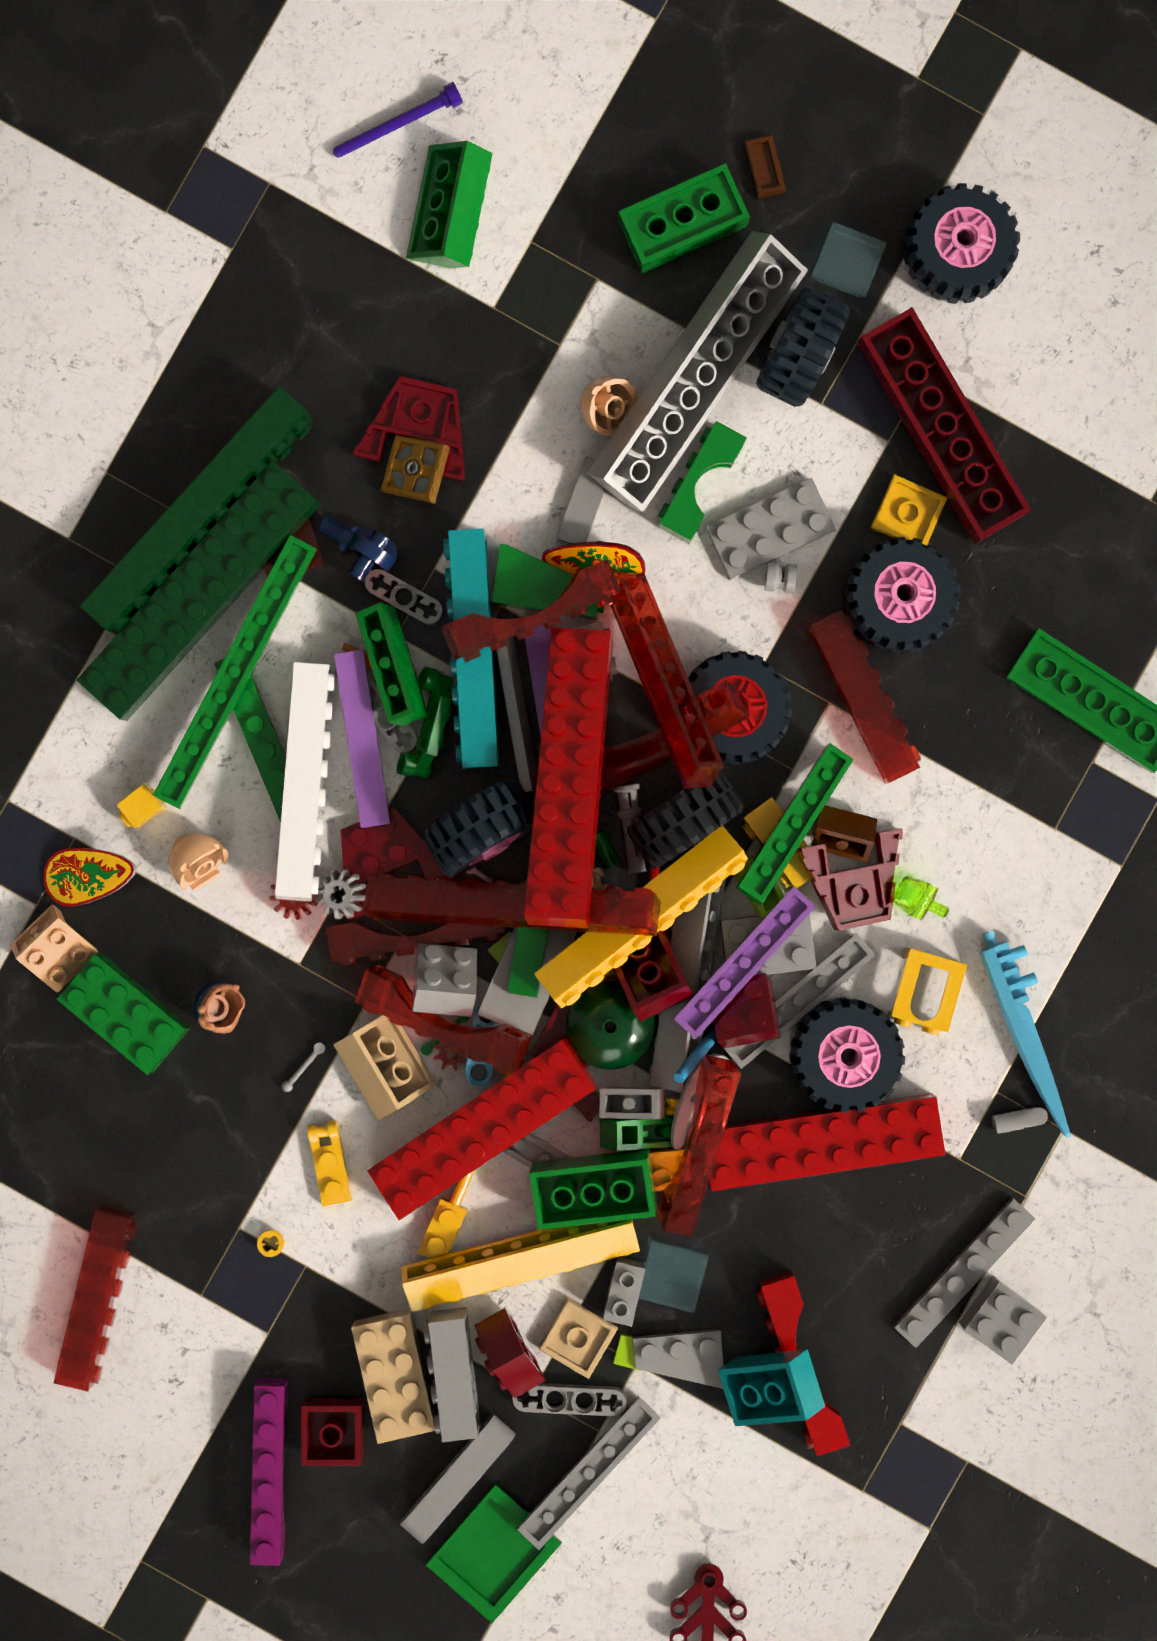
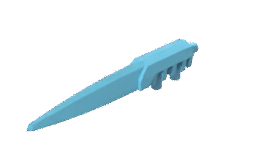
M993 930L986 932L982 935L987 948L981 950L980 955L1008 1030L1024 1066L1062 1134L1065 1137H1071L1058 1090L1029 1008L1023 1004L1029 1001L1025 988L1038 983L1034 972L1020 977L1014 960L1028 956L1024 945L1010 949L1007 941L997 942Z

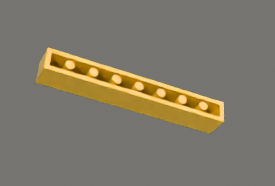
M722 825L535 972L534 975L561 1008L574 1004L580 998L581 993L588 987L598 985L607 972L612 968H618L627 961L629 954L636 949L640 950L647 946L651 941V937L660 930L664 931L671 927L675 918L683 912L692 910L698 904V900L705 894L715 892L721 886L722 881L729 875L739 873L748 861L744 850Z
M632 1219L542 1229L401 1266L402 1284L413 1312L429 1309L432 1306L447 1302H456L462 1298L477 1294H486L489 1291L503 1287H512L522 1282L542 1279L552 1274L569 1272L586 1265L599 1264L616 1257L629 1256L632 1253L639 1252L640 1249Z

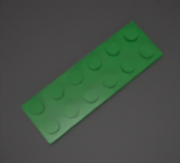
M1040 628L1036 629L1005 678L1150 773H1155L1157 770V704Z

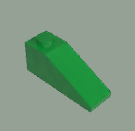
M674 1115L665 1116V1118L661 1119L599 1118L600 1147L615 1151L672 1147L671 1129ZM693 1140L686 1146L693 1145Z

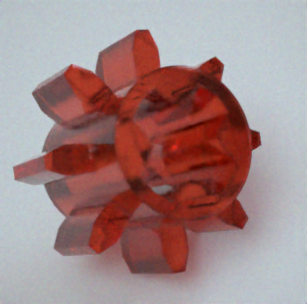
M445 1035V1043L443 1045L440 1043L434 1044L435 1048L440 1051L439 1054L433 1057V1060L441 1059L443 1062L442 1070L447 1065H452L453 1069L457 1071V1062L459 1060L467 1062V1058L462 1056V1053L469 1046L461 1047L459 1044L461 1036H458L455 1041H450L449 1036ZM453 1045L456 1047L455 1053L459 1056L458 1058L453 1056L451 1060L445 1058L447 1053L443 1049H449Z

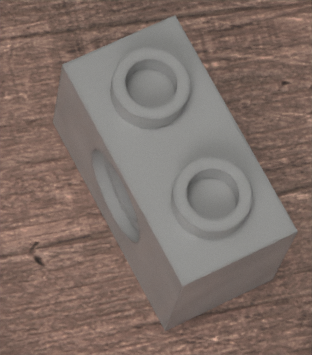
M639 1087L600 1088L599 1118H665V1089Z
M623 1257L615 1258L603 1309V1320L632 1327L645 1273L644 1262Z

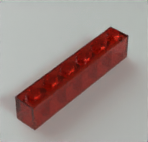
M842 610L810 625L807 629L884 783H891L919 769L918 762L921 761L919 752L914 745L909 746L905 735L908 734L906 726L901 719L896 720L892 709L895 708L893 700L888 693L883 694L878 684L882 682L881 677L875 666L870 668L865 658L869 656L868 651L862 640L857 642L852 632L856 628L850 615L844 616Z
M100 1206L94 1212L54 1384L88 1392L94 1383L98 1384L100 1381L103 1366H99L101 1355L106 1354L110 1338L106 1337L108 1326L112 1327L116 1317L117 1309L113 1308L115 1297H120L123 1288V1280L119 1279L122 1269L127 1268L130 1259V1252L126 1250L129 1240L134 1239L137 1229V1223L133 1222L134 1213Z

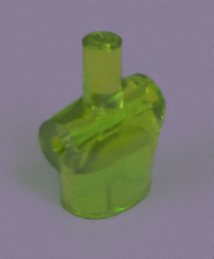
M905 876L894 893L893 902L904 909L906 913L919 920L924 918L928 910L942 918H945L949 912L948 907L934 900L939 888L924 880Z

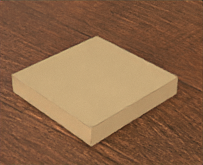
M567 1297L541 1341L538 1350L589 1379L618 1330V1326L610 1321L603 1320L602 1316Z

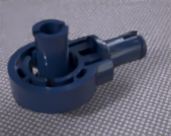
M327 516L322 521L319 531L337 541L340 551L347 552L348 549H351L359 555L350 570H348V573L361 582L365 581L366 576L374 565L389 572L396 562V545L378 531L371 528L360 529L357 526L347 528L331 516Z

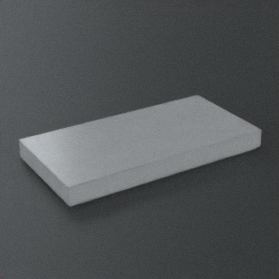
M519 916L477 1015L532 1038L550 994L541 982L538 998L507 993L520 921ZM550 926L543 966L572 944L578 929Z

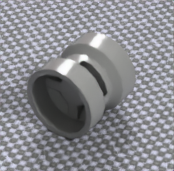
M767 562L764 590L773 592L776 589H781L785 593L794 594L797 564L779 566L777 562Z

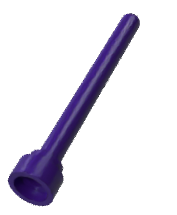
M451 82L443 86L444 90L439 92L440 95L333 148V155L337 158L343 157L443 106L455 108L463 104L455 83Z

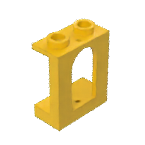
M906 947L903 957L906 960L892 1010H888L887 1015L895 1017L893 1023L910 1028L911 1023L923 1025L921 1031L937 1036H939L940 1031L948 1033L967 964ZM921 964L949 971L938 1012L929 1020L917 1019L910 1009Z

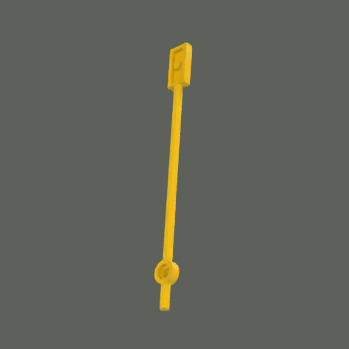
M520 1035L501 1080L519 1069L532 1038ZM474 1171L457 1182L450 1200L441 1197L419 1247L418 1254L430 1259L449 1254L468 1210L460 1206Z

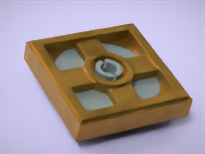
M395 435L380 491L386 494L435 504L450 447L445 444Z

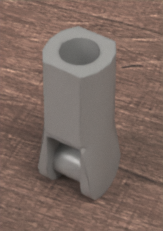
M1041 1107L992 1115L995 1134L1042 1125L1048 1119L1047 1111Z

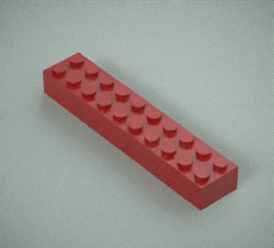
M551 628L524 917L528 925L587 929L589 927L613 653L611 630Z

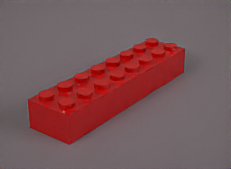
M562 1039L377 1163L367 1172L397 1219L401 1220L599 1088V1086L568 1039Z
M932 1093L883 1100L875 1107L873 1105L866 1106V1110L857 1112L856 1108L849 1109V1113L839 1112L835 1109H825L701 1129L711 1191L946 1155L937 1097Z

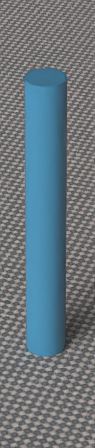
M715 1025L673 1075L677 1083L685 1081L717 1041Z

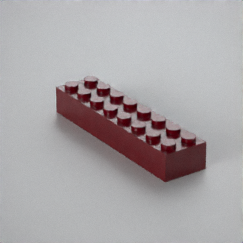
M913 307L861 336L857 344L940 487L946 497H948L950 504L974 545L1031 511L1030 506Z

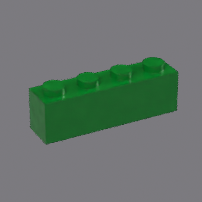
M380 602L356 612L357 622L388 723L405 726L428 717V711L396 608Z

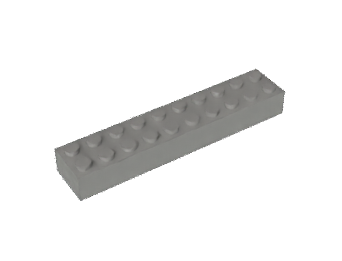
M755 231L750 233L588 470V475L626 506L644 512L807 273L808 269L771 234Z

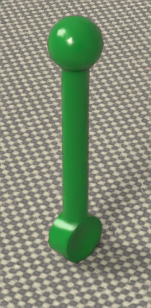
M458 1016V1019L432 1042L424 1044L421 1047V1053L425 1056L430 1055L433 1048L462 1022L466 1023L470 1017Z

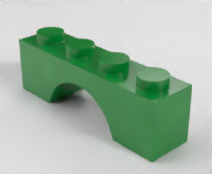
M717 421L712 428L709 426L705 428L699 442L703 443V446L698 454L694 451L692 452L685 465L689 469L684 479L678 478L671 493L675 494V497L670 505L666 502L664 503L657 516L661 520L659 524L660 529L690 544L705 515L695 499V485L703 474L712 469L731 468L747 437Z

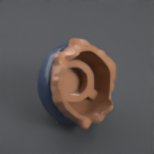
M216 980L206 984L198 992L194 1001V1015L202 1028L222 1034L233 1031L245 1007V998L239 991V985Z

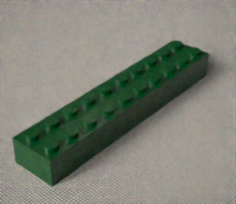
M279 386L80 607L105 630L117 635L272 461L284 460L291 452L292 448L290 446L297 438L303 439L312 428L310 424L313 420L307 410Z
M272 461L76 681L119 720L128 721L284 547L289 536H294L321 504L280 466Z

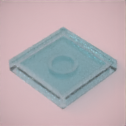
M833 222L811 279L865 299L887 243Z
M651 1240L638 1299L694 1313L709 1255Z

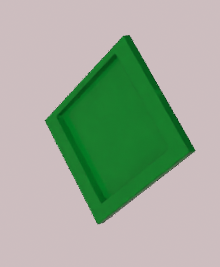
M497 1484L481 1498L426 1563L429 1569L491 1623L498 1618L562 1544V1541L554 1534L540 1550L528 1541L517 1530V1527L530 1512L526 1511Z

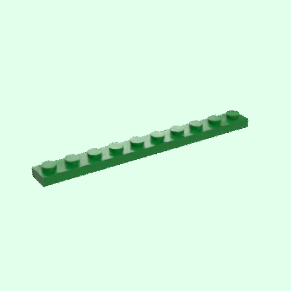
M291 535L289 536L152 796L181 809L317 551L315 547Z

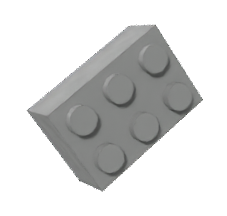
M810 914L755 975L764 973L771 975L817 969ZM757 915L720 920L724 963L765 918L761 919Z

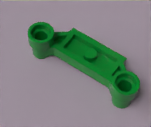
M425 666L420 672L418 682L421 690L430 692L427 705L429 716L423 720L415 754L402 752L398 758L397 774L406 777L414 775L428 778L432 768L431 762L443 747L445 723L450 719L452 712L449 692L453 686V678L440 674L437 669Z

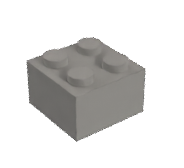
M418 943L414 964L413 1012L472 1017L477 990V949Z
M992 1276L961 1318L959 1324L964 1330L1013 1365L1044 1323L1047 1316L995 1276Z

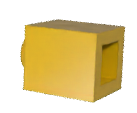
M142 784L117 804V807L121 810L118 815L126 826L140 829L167 808L162 800L152 796L155 790L150 784Z

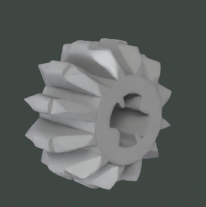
M343 869L341 873L333 870L330 872V878L323 877L321 879L325 887L318 888V893L323 894L324 898L319 899L317 903L319 905L327 904L324 910L325 914L328 915L334 912L335 919H342L343 916L352 918L354 911L359 912L363 909L359 901H365L368 897L361 894L360 890H364L367 885L365 883L357 884L360 878L358 874L350 876L348 869ZM345 890L346 895H343L342 899H340L339 893Z

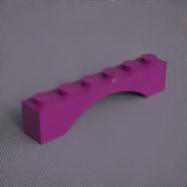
M259 1378L254 1386L250 1565L280 1566L284 1557L283 1469L288 1411V1379Z

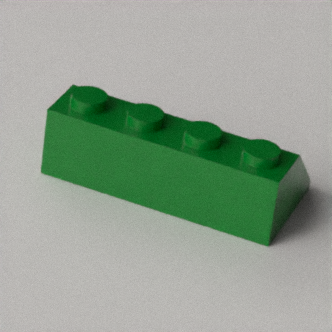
M469 141L429 145L406 259L446 268L470 266L493 153Z

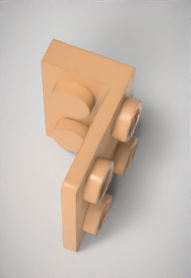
M53 904L10 944L15 958L55 992H59L81 971L91 957L98 953V950L65 922L61 911Z

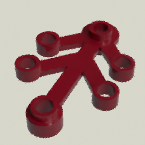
M710 1563L701 1565L694 1575L695 1584L680 1598H676L671 1602L670 1611L674 1618L683 1619L688 1613V1606L703 1594L702 1606L679 1628H674L670 1632V1641H674L673 1637L676 1634H681L684 1637L682 1641H687V1637L701 1624V1641H714V1624L728 1638V1641H732L734 1636H741L743 1638L742 1641H746L744 1632L736 1629L714 1606L716 1595L729 1607L731 1618L740 1621L747 1615L745 1603L737 1600L723 1585L724 1576L718 1566ZM710 1575L715 1578L711 1584L704 1582L706 1576ZM678 1604L684 1606V1610L681 1613L674 1611V1607ZM741 1606L743 1612L735 1614L733 1613V1608Z

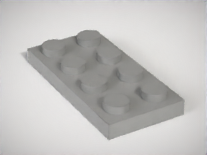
M812 477L706 526V530L729 580L836 531Z

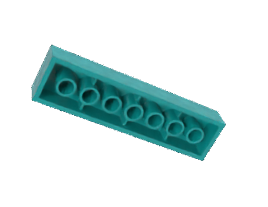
M484 528L448 531L449 539H443V547L446 561L450 560V568H445L446 586L448 590H452V598H447V612L449 618L454 620V627H449V644L451 648H455L456 657H450L451 675L457 677V686H452L453 704L459 706V716H454V731L456 735H460L461 745H456L455 747L456 762L458 765L462 764V768L465 771L500 769L486 534Z

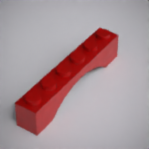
M792 1271L759 1281L761 1290L756 1292L761 1309L767 1307L770 1318L765 1320L771 1337L776 1335L780 1345L774 1348L776 1353L796 1351L797 1324L804 1305ZM825 1401L823 1409L808 1420H805L807 1430L802 1432L807 1448H814L817 1456L850 1446L839 1411Z

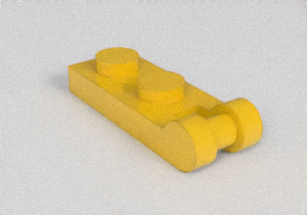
M337 1120L328 1121L327 1125L317 1126V1124L307 1125L322 1207L351 1201V1190ZM330 1136L331 1144L321 1146L320 1138Z

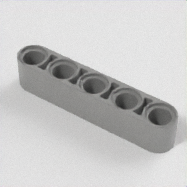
M492 1414L480 1427L478 1438L470 1439L405 1514L400 1525L423 1544L506 1449L516 1433Z

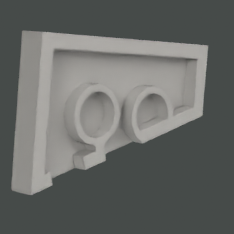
M720 1329L632 1337L636 1369L723 1389L718 1369L724 1366Z

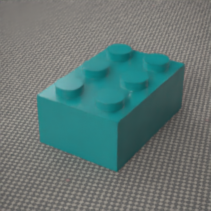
M808 1349L740 1356L718 1369L735 1426L805 1421L825 1407Z

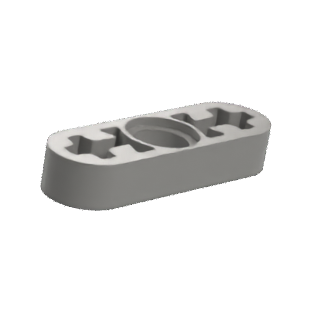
M381 569L372 570L366 576L365 586L373 596L426 625H434L441 620L443 608L435 598ZM380 576H384L383 582L392 587L393 582L397 583L392 589L389 599L385 597L389 593L387 590L381 587L377 591L373 590L374 584L371 582L373 578L378 579ZM402 589L411 591L412 601L408 605L398 604L396 601L398 591ZM418 596L423 597L420 604L429 607L431 604L435 605L434 610L437 612L435 617L430 615L428 619L424 618V611L416 607L415 613L410 611L415 607Z

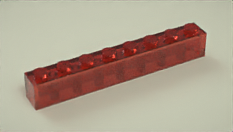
M645 573L620 574L607 595V599L683 787L688 789L711 786L722 770L724 763Z

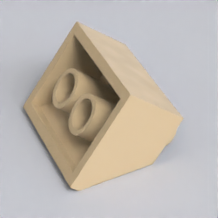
M392 1009L333 1044L378 1120L399 1110L436 1085Z

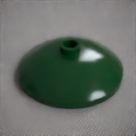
M616 981L600 982L594 987H588L581 993L580 998L570 1006L566 1021L568 1040L577 1055L591 1066L606 1070L621 1069L635 1063L649 1048L654 1035V1016L640 1022L630 1006L621 983ZM612 1021L616 1024L614 1032H607L605 1030L607 1022Z

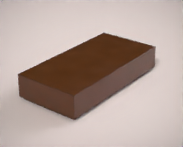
M770 134L745 140L743 145L757 200L785 193L786 187L773 135Z

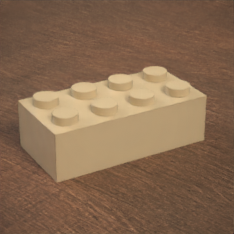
M411 1308L354 1321L351 1330L377 1443L380 1444L435 1431L434 1415H436L432 1403L431 1390Z

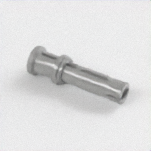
M639 784L613 787L614 792H617L619 805L617 816H619V819H622L628 874L646 872L645 860L627 834V827L638 820L639 816H642L641 813H643L638 803L637 789H639Z

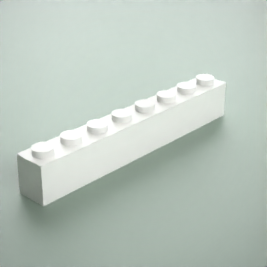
M294 662L275 888L276 899L312 901V894H318L319 877L314 876V865H320L321 847H316L317 835H323L324 818H318L319 806L325 807L326 789H321V777L327 778L328 760H323L324 748L329 749L331 733V731H325L326 720H332L333 702H327L328 691H334L335 674L330 673V666L327 664Z

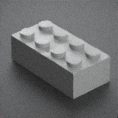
M467 1307L432 1311L430 1319L426 1320V1326H424L425 1344H431L427 1363L429 1374H434L435 1377L433 1385H431L432 1403H438L436 1415H434L436 1434L441 1433L442 1442L478 1438L480 1416Z

